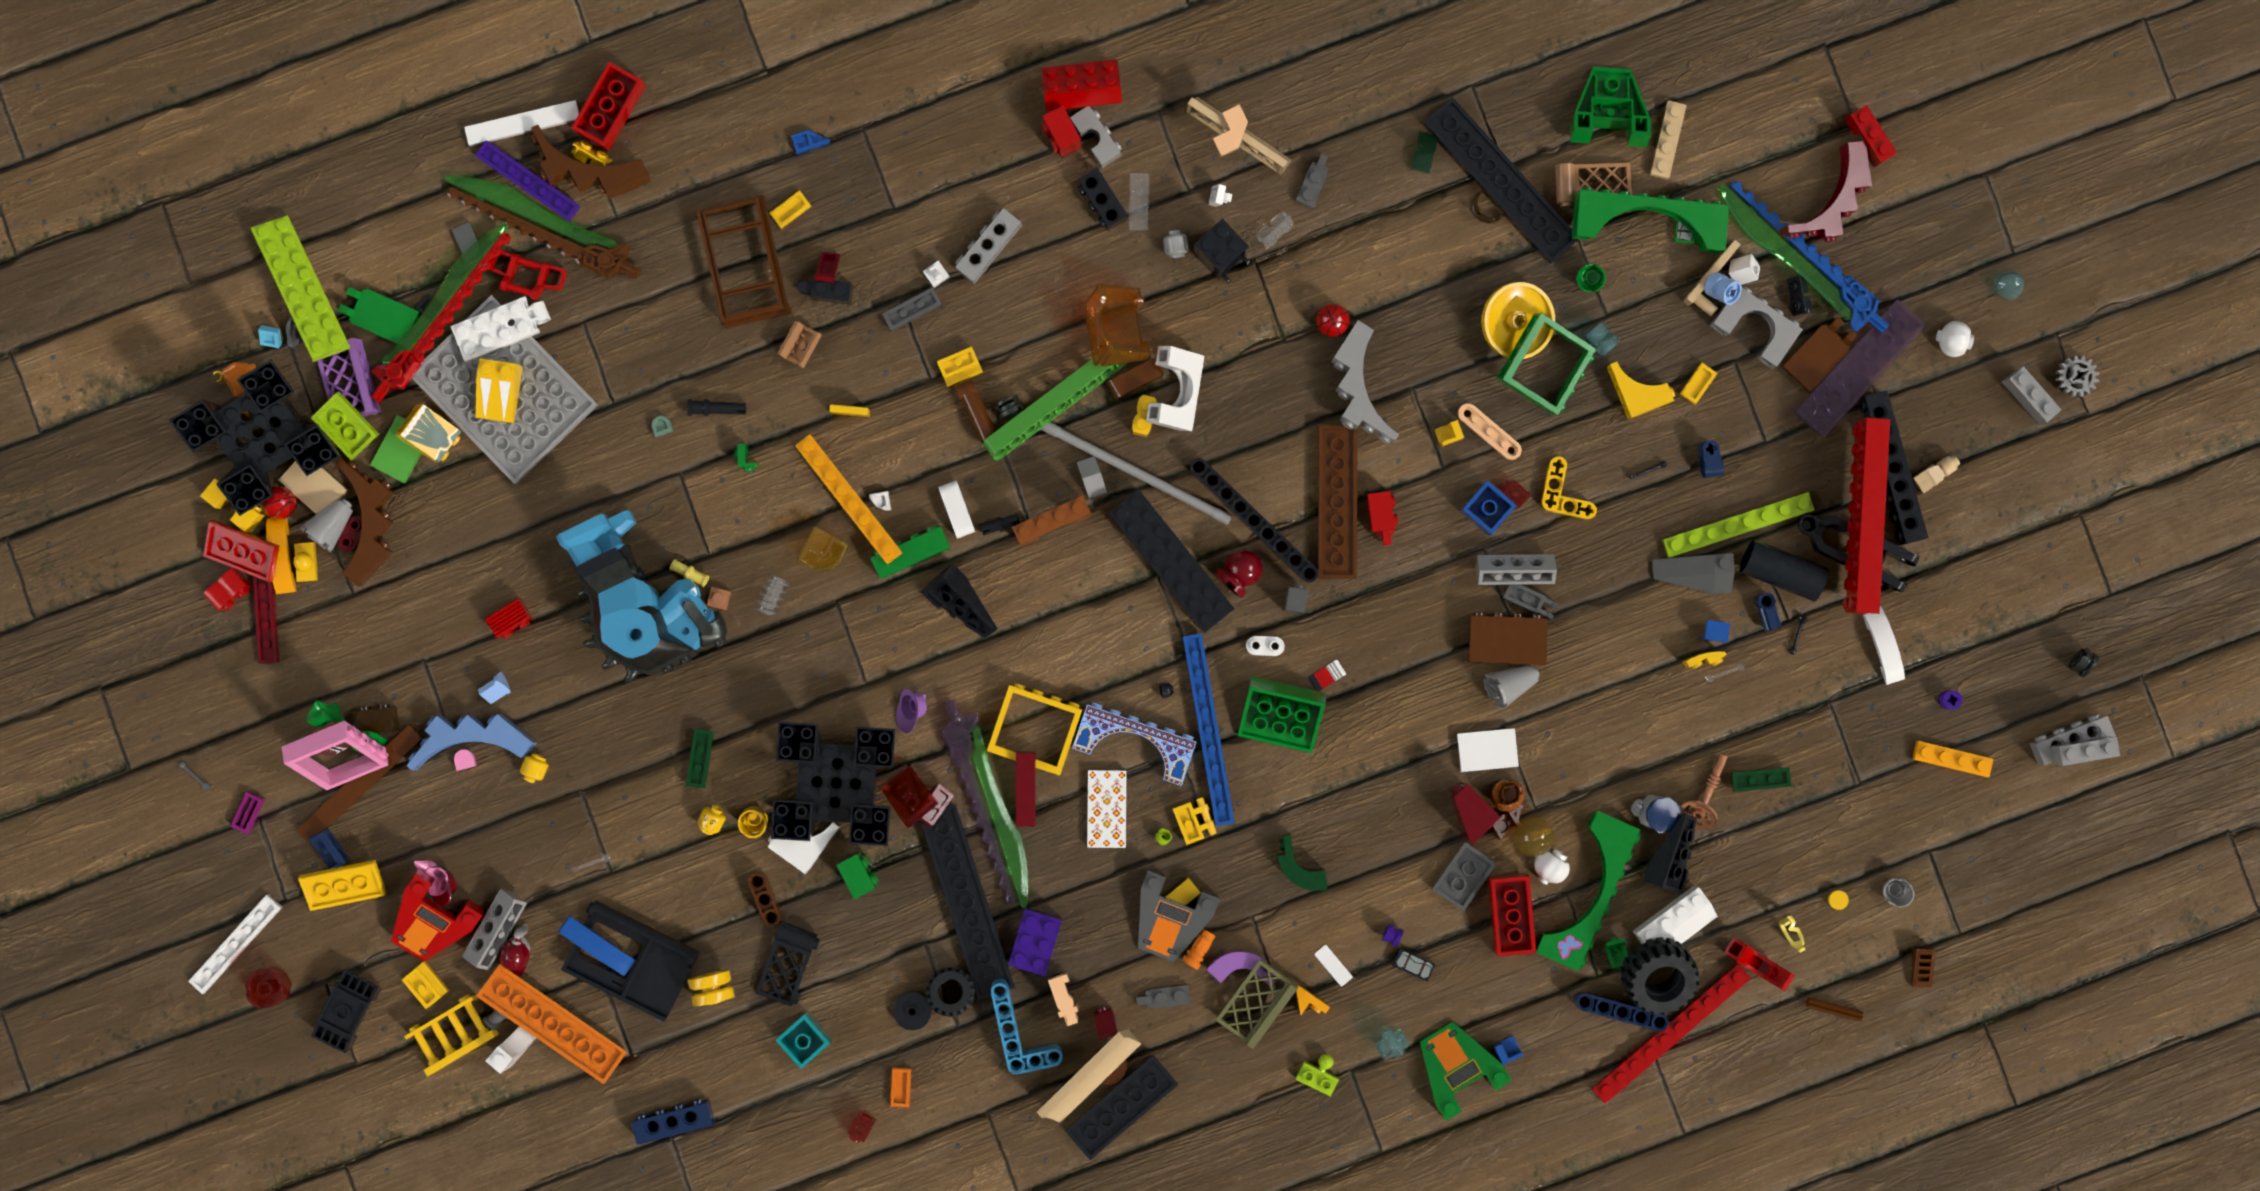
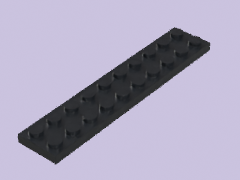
M1453 97L1423 123L1550 264L1579 240L1571 239L1572 228Z
M956 804L947 806L932 827L924 826V822L921 820L920 822L977 998L980 1000L991 996L992 982L998 978L1007 981L1009 990L1014 989L1015 985ZM997 986L995 991L1001 993L1005 991V988Z

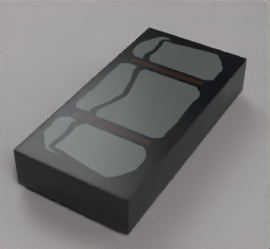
M1399 948L1392 966L1428 982L1435 963Z

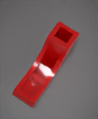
M1733 937L1724 951L1725 955L1784 992L1795 977L1793 973L1769 960L1735 937Z

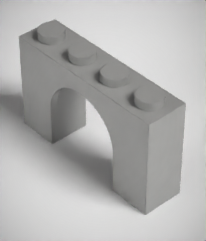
M1742 286L1738 300L1731 305L1724 304L1710 324V327L1726 337L1731 333L1743 315L1754 313L1762 316L1770 326V338L1756 359L1769 368L1774 369L1779 365L1803 329L1799 327L1798 322L1793 319H1787L1783 316L1784 313L1777 308H1771L1767 305L1768 302L1761 297H1755L1750 289Z

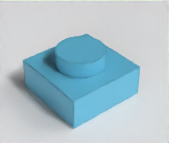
M261 325L258 329L260 345L279 348L282 344L280 328Z

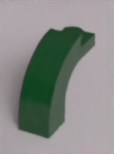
M1283 834V839H1279L1280 851H1284V854H1277V860L1285 876L1292 883L1303 889L1313 891L1328 890L1326 870H1305L1299 867L1293 857L1291 834Z

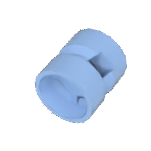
M1715 272L1706 280L1704 290L1707 295L1731 305L1738 300L1742 286L1740 282Z

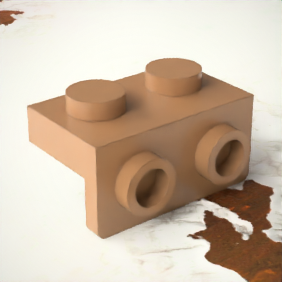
M795 321L786 339L781 344L778 355L804 368L822 335Z

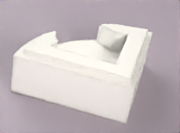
M888 491L869 494L871 501L876 507L891 511Z

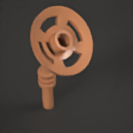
M1720 754L1713 773L1709 775L1711 778H1708L1709 782H1706L1707 787L1701 801L1691 800L1681 805L1682 815L1686 813L1696 817L1699 821L1702 820V823L1696 822L1695 829L1710 830L1717 824V815L1708 806V802L1714 789L1718 787L1716 785L1719 784L1718 780L1721 779L1720 774L1728 758L1725 755ZM1688 805H1690L1689 808H1688V812H1686V811H1685V808H1686ZM1711 815H1713V820L1709 822Z

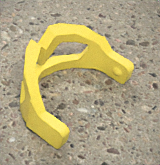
M1787 916L1780 920V928L1789 943L1801 953L1805 950L1803 935L1799 927H1794L1796 924L1795 919L1792 916ZM1790 924L1788 930L1797 932L1800 941L1794 942L1786 931L1785 926Z

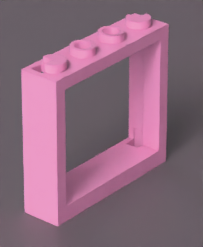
M346 721L282 746L284 764L325 790L332 789L388 766L387 757L389 754L386 753V748ZM344 742L364 754L330 770L310 758L312 755Z

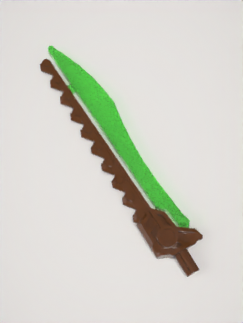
M445 177L448 183L476 195L473 198L449 187L447 195L450 199L461 197V202L464 206L475 204V209L478 213L490 212V217L493 221L504 219V224L507 228L518 226V231L521 235L533 234V240L536 243L547 241V247L550 250L561 248V254L564 257L575 256V261L579 265L581 264L607 279H612L621 272L635 279L640 277L642 269L626 261L629 250L632 248L631 245L623 243L618 245L615 240L564 221L537 206L510 187L476 178ZM484 199L488 200L496 205H499L507 210H510L518 215H521L529 220H532L540 225H543L551 230H554L562 235H565L573 240H576L588 247L583 248L553 233H550L542 228H539L531 223H528L520 218H517L509 213H506L498 208H495L487 203H484L483 201ZM594 244L602 245V246H604V247L609 248V250H607V249H605V248H602V247H599V246H596V245H594Z

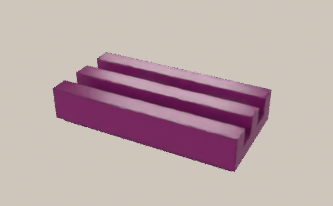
M246 791L230 827L245 834H250L266 799ZM249 798H252L248 806V809L246 810L245 815L240 823V826H238V821L246 807V804ZM256 801H258V803H257V805H256V807H255V809H254V811H253V813H252V815H251V818H250V820H249V822H248L246 828H244V827H245V824H246V822H247V820H248V818H249V816H250V814H251V812H252V810H253V808H254V805H255Z

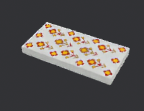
M1088 770L1087 848H1126V771Z

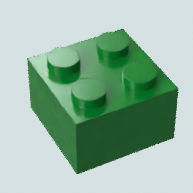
M861 852L836 865L854 900L877 888L880 881L876 872H871L868 866L871 863L867 855H862Z

